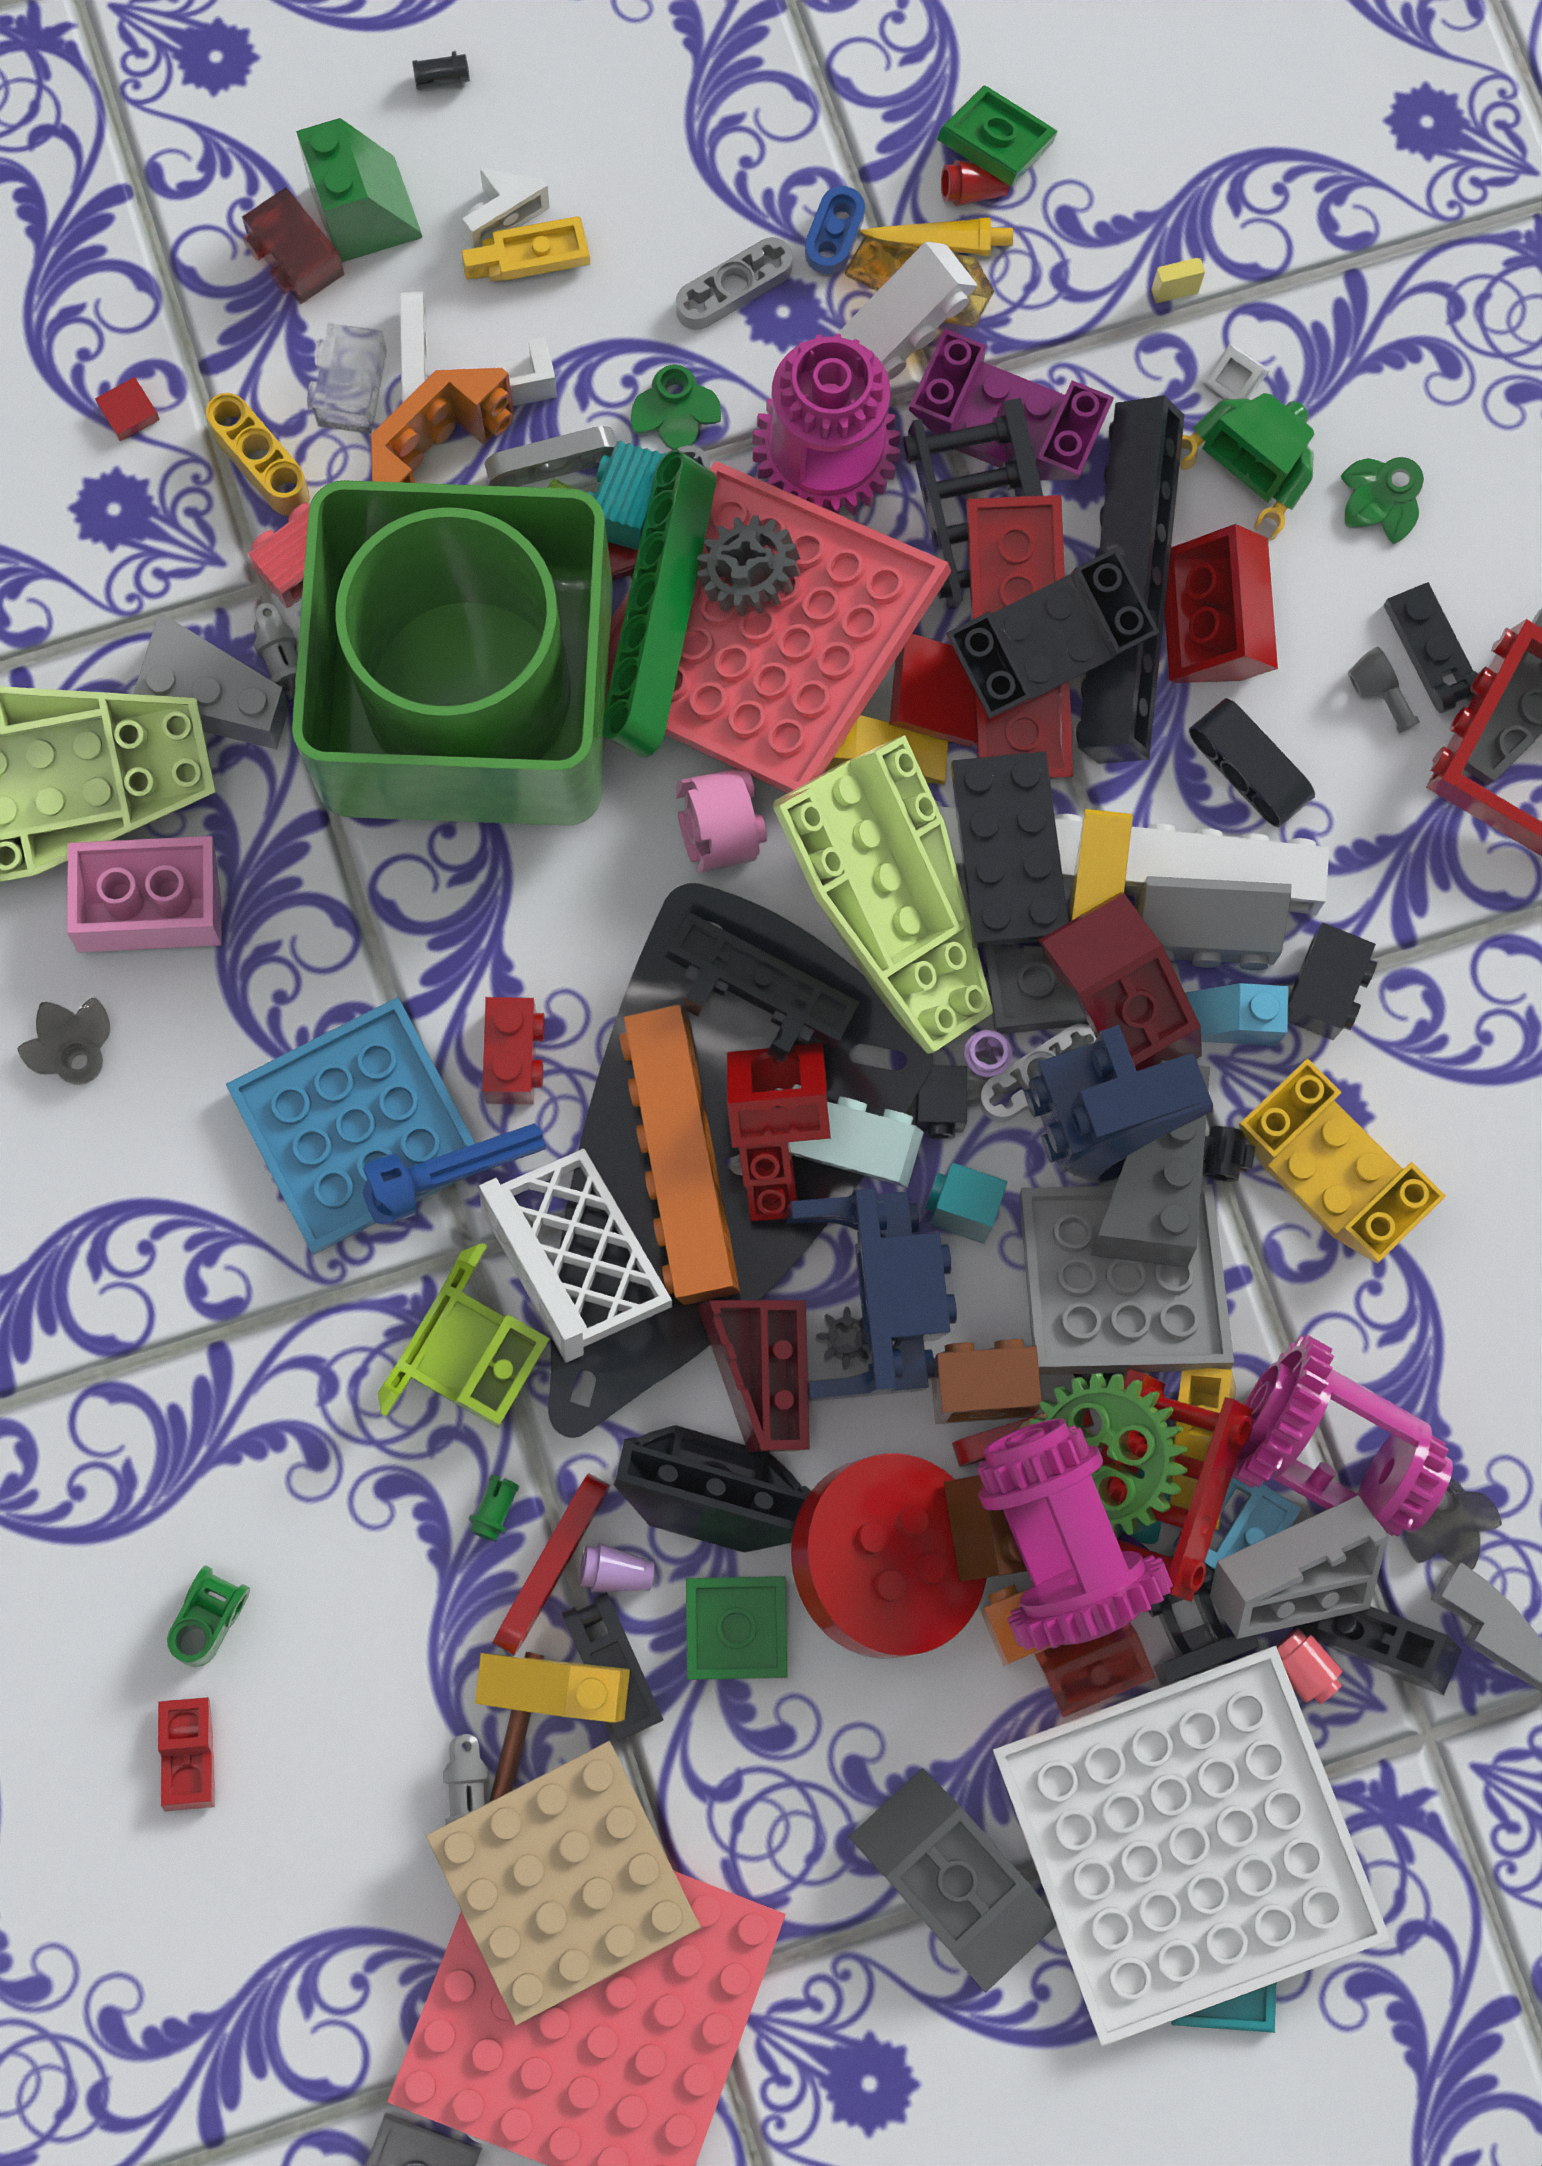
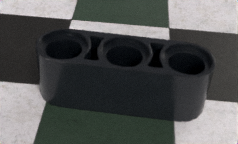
M1228 698L1223 699L1189 728L1190 737L1198 749L1253 808L1274 827H1281L1315 798L1314 788L1305 775L1234 701Z

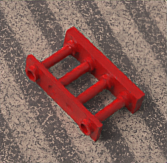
M1128 1369L1124 1381V1389H1127L1133 1381L1140 1380L1142 1381L1141 1397L1144 1398L1151 1392L1156 1391L1160 1394L1154 1406L1157 1411L1169 1407L1173 1408L1174 1411L1168 1419L1214 1432L1205 1461L1182 1454L1175 1456L1174 1462L1187 1468V1472L1181 1475L1198 1480L1189 1509L1170 1504L1171 1508L1166 1512H1160L1153 1507L1151 1508L1157 1521L1182 1528L1174 1557L1120 1541L1118 1536L1116 1537L1121 1552H1137L1142 1555L1143 1559L1154 1555L1155 1559L1161 1557L1173 1584V1587H1170L1171 1592L1169 1594L1192 1602L1195 1591L1200 1589L1205 1579L1206 1565L1204 1562L1241 1447L1247 1443L1252 1432L1251 1416L1253 1409L1228 1397L1224 1398L1220 1413L1166 1398L1163 1393L1166 1386L1165 1383L1145 1373ZM1133 1430L1128 1436V1448L1135 1456L1142 1458L1147 1452V1440L1142 1433ZM1109 1446L1103 1447L1101 1456H1103L1102 1466L1117 1462L1137 1475L1139 1467L1124 1464L1110 1458L1107 1455ZM1112 1476L1107 1485L1108 1493L1113 1500L1123 1503L1127 1496V1487L1119 1477Z

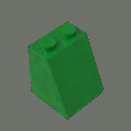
M341 118L296 131L309 186L337 264L422 238V233L395 157Z

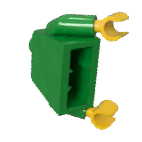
M1263 393L1252 400L1248 398L1222 400L1192 427L1195 432L1191 436L1183 435L1181 449H1188L1191 453L1182 460L1181 469L1186 470L1194 466L1197 461V448L1205 441L1202 449L1265 502L1269 503L1272 499L1276 500L1273 507L1266 508L1259 514L1254 524L1256 531L1263 519H1273L1277 524V529L1269 539L1272 540L1280 534L1285 525V512L1288 508L1293 510L1313 478L1314 453L1308 447V444L1315 434L1313 428L1307 424L1309 418L1308 411L1303 404L1296 401L1289 402L1285 406L1268 393Z

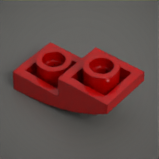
M790 1143L739 1147L743 1184L747 1190L750 1221L786 1219V1207L791 1201H798Z

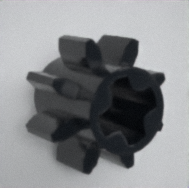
M1227 1126L1210 1127L1209 1135L1205 1136L1202 1175L1217 1181H1238L1240 1172L1245 1173L1247 1169L1253 1168L1256 1146L1245 1145V1135L1240 1129Z
M845 1307L842 1318L837 1320L831 1315L826 1314L823 1320L827 1327L830 1328L829 1333L816 1334L815 1338L816 1342L827 1343L828 1350L824 1354L823 1361L827 1362L833 1357L841 1359L843 1370L848 1369L850 1359L856 1356L860 1361L866 1363L869 1356L862 1347L863 1344L868 1343H865L862 1318L859 1321L852 1318L849 1307ZM838 1329L843 1333H847L851 1329L857 1333L854 1340L855 1348H852L849 1344H845L841 1348L836 1345Z

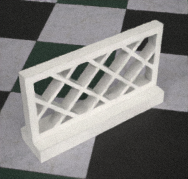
M581 1149L501 1185L497 1178L479 1185L481 1210L565 1363L583 1356V1347L672 1307L671 1297L585 1149ZM581 1167L587 1178L583 1192L558 1185L562 1174ZM592 1188H593V1190H594V1192L596 1193L597 1196H594V1195H591V1194H590L591 1191H592ZM528 1189L545 1193L539 1211L519 1206L514 1195ZM553 1196L578 1203L572 1220L546 1214ZM586 1205L607 1212L609 1218L604 1230L579 1223ZM527 1220L534 1222L532 1228H531V1226L529 1225V1223H528ZM542 1224L567 1231L560 1249L540 1244L537 1236ZM614 1226L619 1234L612 1232ZM574 1234L600 1240L593 1259L568 1252ZM607 1243L628 1249L631 1256L626 1268L601 1261ZM548 1258L556 1260L554 1266H552ZM563 1263L589 1269L582 1288L561 1282L558 1275ZM635 1265L638 1266L640 1272L634 1271ZM596 1272L622 1279L615 1297L590 1291ZM629 1281L649 1286L655 1298L640 1305L622 1300ZM570 1297L577 1298L575 1305ZM585 1301L611 1308L607 1320L587 1328L580 1316Z

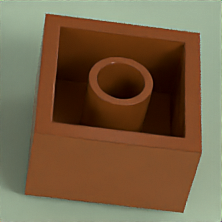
M1023 1339L995 1341L994 1348L986 1350H975L974 1343L969 1342L948 1344L944 1346L945 1351L937 1353L934 1358L935 1378L931 1379L935 1424L1029 1418L1034 1416L1041 1408L1039 1405L1042 1397L1037 1346L1024 1347Z

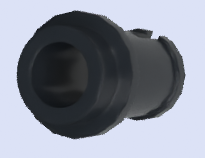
M452 51V56L412 61L417 90L449 84H457V88H461L462 83L470 82L466 54L457 55L456 51Z

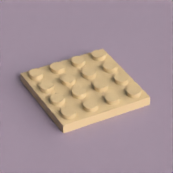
M610 1740L426 1835L515 2025L526 2021L701 1928Z

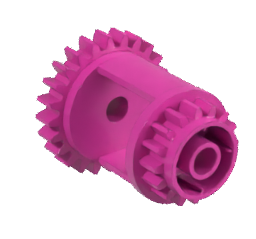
M837 333L834 337H822L819 334L816 335L815 339L801 342L782 359L775 371L771 399L768 398L766 401V411L768 414L758 413L757 427L759 429L753 430L752 444L757 446L753 448L752 459L753 462L760 463L757 466L758 479L769 478L768 484L839 514L840 507L845 506L853 516L857 512L858 500L871 507L874 499L872 491L882 495L886 493L887 482L885 479L894 480L896 466L893 463L899 462L901 450L895 447L899 445L900 431L891 430L894 428L896 417L894 414H887L890 403L888 375L879 359L872 351L859 344V340L854 339L852 341L841 338V334Z
M1308 1334L1304 1337L1299 1336L1296 1343H1290L1286 1354L1282 1352L1279 1355L1278 1361L1270 1365L1261 1375L1244 1405L1253 1409L1251 1416L1252 1432L1247 1443L1241 1447L1232 1477L1251 1488L1254 1486L1260 1487L1263 1480L1267 1482L1271 1477L1327 1510L1359 1495L1387 1534L1398 1537L1403 1529L1409 1533L1417 1531L1428 1521L1438 1507L1451 1479L1453 1463L1450 1458L1446 1457L1449 1451L1445 1447L1446 1443L1432 1435L1431 1426L1427 1422L1333 1370V1367L1330 1366L1334 1355L1331 1354L1332 1348ZM1330 1399L1391 1433L1370 1464L1357 1494L1333 1481L1336 1472L1330 1465L1320 1462L1314 1470L1296 1460L1318 1427Z
M1061 1418L1050 1419L1011 1432L992 1442L983 1450L986 1460L979 1463L977 1470L984 1487L979 1491L978 1497L982 1507L986 1510L1003 1509L1033 1584L1021 1597V1602L1018 1604L1020 1608L1012 1610L1010 1612L1012 1616L1007 1618L1018 1647L1024 1646L1025 1650L1035 1647L1036 1650H1040L1050 1644L1052 1648H1056L1061 1644H1079L1100 1638L1129 1624L1139 1613L1151 1610L1150 1605L1162 1602L1164 1600L1162 1596L1171 1592L1170 1587H1173V1584L1161 1557L1155 1559L1154 1555L1143 1559L1142 1555L1137 1552H1121L1091 1476L1092 1473L1101 1467L1103 1459L1096 1446L1087 1445L1080 1427L1076 1428L1075 1425L1067 1427L1065 1420Z

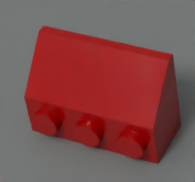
M1233 524L1171 547L1165 602L1169 681L1173 683L1242 681L1278 669L1268 538Z

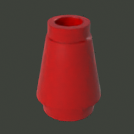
M955 160L953 164L944 165L942 168V198L945 202H953L955 206L993 199L999 196H1007L1009 192L1008 184L974 163Z

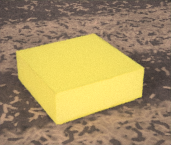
M1201 258L1158 267L1151 288L1155 303L1199 293L1205 275Z

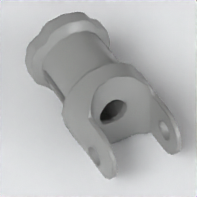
M269 603L261 604L255 612L257 619L254 624V632L256 634L255 650L259 657L264 658L271 675L270 680L281 686L284 692L295 689L298 657L294 648L297 642L292 629L282 621L279 611L274 605ZM266 610L270 611L271 616H264L263 612Z
M471 1734L456 1736L452 1739L449 1746L450 1762L443 1771V1783L449 1785L450 1816L445 1819L446 1825L485 1805L484 1781L488 1780V1767L480 1759L478 1740ZM463 1743L466 1745L465 1751L462 1749Z

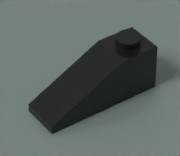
M1371 1606L1367 1610L1293 1627V1630L1299 1628L1305 1636L1311 1634L1317 1642L1394 1677L1443 1696L1462 1651L1444 1633Z

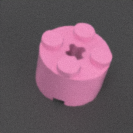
M736 768L682 779L677 782L676 799L685 797L686 805L684 811L677 812L681 834L690 861H700L696 868L698 873L755 861L760 853L759 843L767 842L764 819L761 814L754 815L750 799L755 795L750 772L738 771Z

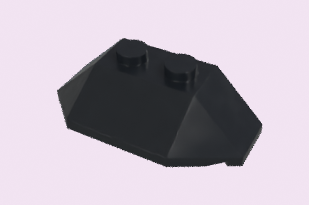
M677 1425L652 1431L638 1438L624 1439L613 1484L649 1526L743 1553L792 1543L793 1530L798 1513L811 1492L806 1485L801 1486L795 1476L770 1452H748L746 1445Z

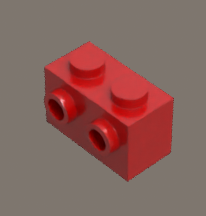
M485 997L482 1092L486 1104L534 1105L535 1088H543V1060L535 1058L536 1041L544 1042L545 1014L537 1013L534 998Z

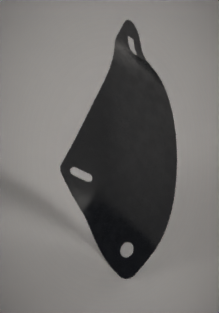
M698 883L681 885L669 893L649 933L612 1029L579 1150H586L664 1287L662 1266L668 1265L669 1261L666 1246L660 1247L655 1235L654 1218L660 1217L657 1199H650L646 1186L645 1172L651 1171L652 1168L649 1152L643 1154L638 1142L636 1127L643 1124L640 1106L634 1107L631 1101L628 1079L635 1078L632 1060L625 1061L620 1044V1033L626 1032L625 1016L679 1004L683 1005L684 999L692 986L691 983L683 979L687 969L665 958V955L689 912L708 922L718 924L730 934L860 1002L836 1048L811 1036L808 1044L823 1043L827 1079V1102L837 1104L839 1097H846L867 1104L865 1112L883 1117L885 1109L906 1114L933 1066V1054H927L888 1010L865 976L839 954L801 927L777 913L737 895ZM727 990L724 996L712 991L699 1017L686 1010L685 1012L689 1016L741 1293L683 1305L678 1301L674 1293L669 1294L672 1299L671 1308L583 1347L584 1355L565 1363L551 1337V1379L548 1414L553 1428L565 1437L576 1438L586 1434L641 1393L684 1366L711 1344L697 1305L714 1300H760L793 1266L828 1224L786 1223V1219L750 1221L747 1190L743 1184V1176L735 1174L723 1162L740 1155L739 1147L732 1148L727 1107V1052L769 1048L780 1029L779 1026L770 1022L772 1014ZM796 1040L793 1046L805 1044ZM858 1044L881 1047L903 1052L907 1057V1064L900 1070H889L855 1063L850 1059L849 1053L852 1047ZM792 1156L798 1201L848 1197L864 1177L860 1174ZM581 1167L574 1169L570 1189L583 1192L587 1178ZM592 1188V1191H591L590 1194H591V1195H594V1196H597L596 1193L594 1192L593 1188ZM568 1200L564 1219L572 1220L577 1202ZM586 1205L579 1223L604 1230L609 1216L605 1210ZM614 1226L612 1232L619 1234ZM562 1230L560 1248L567 1233ZM574 1234L568 1252L593 1259L600 1240ZM607 1243L601 1261L626 1268L631 1254L627 1248ZM563 1263L558 1276L562 1283L582 1288L589 1269ZM635 1265L634 1271L640 1272L638 1266ZM596 1272L590 1291L615 1297L622 1279ZM629 1281L622 1300L640 1305L655 1298L649 1286ZM570 1297L575 1305L577 1298ZM585 1301L580 1316L587 1328L607 1320L611 1308ZM583 1370L592 1372L596 1377L589 1407L570 1402L576 1376Z

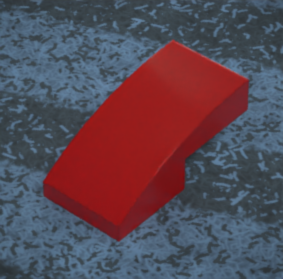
M209 1697L158 1701V1752L161 1755L162 1809L165 1812L215 1807L213 1732Z

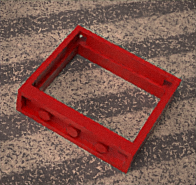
M1525 619L1511 629L1506 627L1500 639L1494 642L1491 652L1496 655L1489 668L1484 667L1473 681L1470 691L1475 693L1468 708L1464 706L1452 721L1449 730L1454 735L1447 748L1445 746L1440 748L1432 759L1434 764L1430 771L1434 773L1426 788L1542 856V822L1461 774L1525 651L1542 660V628Z

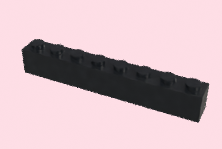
M1165 395L1115 403L1114 419L1109 426L1111 447L1109 463L1105 466L1104 470L1106 493L1104 506L1100 510V524L1102 527L1100 548L1097 549L1095 558L1116 547L1118 548L1160 633L1115 659L1087 672L1086 677L1082 680L1081 721L1076 728L1078 749L1098 764L1149 760L1185 417Z

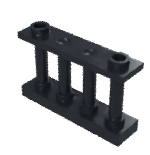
M1021 398L1003 401L997 411V417H993L992 423L926 436L922 419L912 421L908 430V436L903 437L906 460L908 464L915 463L936 557L947 561L951 569L950 575L937 594L939 599L946 598L948 610L958 608L963 601L961 590L970 588L969 569L956 571L951 549L952 544L968 541L967 522L946 527L940 500L1006 486L1008 490L1014 489L1016 497L1043 496ZM996 441L997 445L1004 444L1008 462H1003L1002 468L936 482L930 455Z

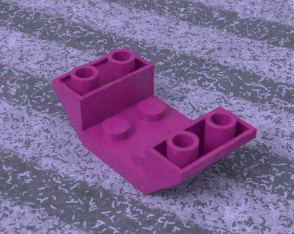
M944 329L909 405V411L918 419H922L923 424L936 435L992 423V419L997 417V411L1003 401L1021 398L1040 481L1079 479L1114 397L1071 380L1064 395L985 363L984 358L987 345ZM996 441L956 449L959 452L1002 468L1003 462H1008L1004 444L997 445Z

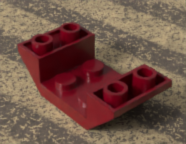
M1124 893L1116 894L1039 939L1058 981L1073 990L1095 1037L1097 1038L1102 1030L1117 1025L1120 1026L1136 1071L1190 1053H1194L1196 1059L1202 1056L1201 1025L1161 942Z

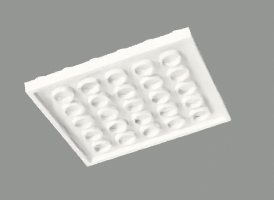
M1276 1646L993 1749L1101 2047L1391 1940Z

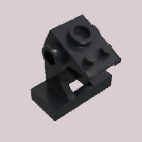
M1207 1565L1204 1582L1200 1589L1195 1591L1193 1597L1204 1622L1203 1625L1181 1633L1171 1605L1184 1599L1174 1595L1162 1596L1164 1599L1162 1602L1150 1605L1151 1610L1148 1611L1152 1618L1159 1615L1176 1656L1173 1659L1153 1666L1161 1685L1171 1683L1260 1646L1256 1635L1237 1639L1234 1634L1228 1636L1209 1598L1214 1578Z

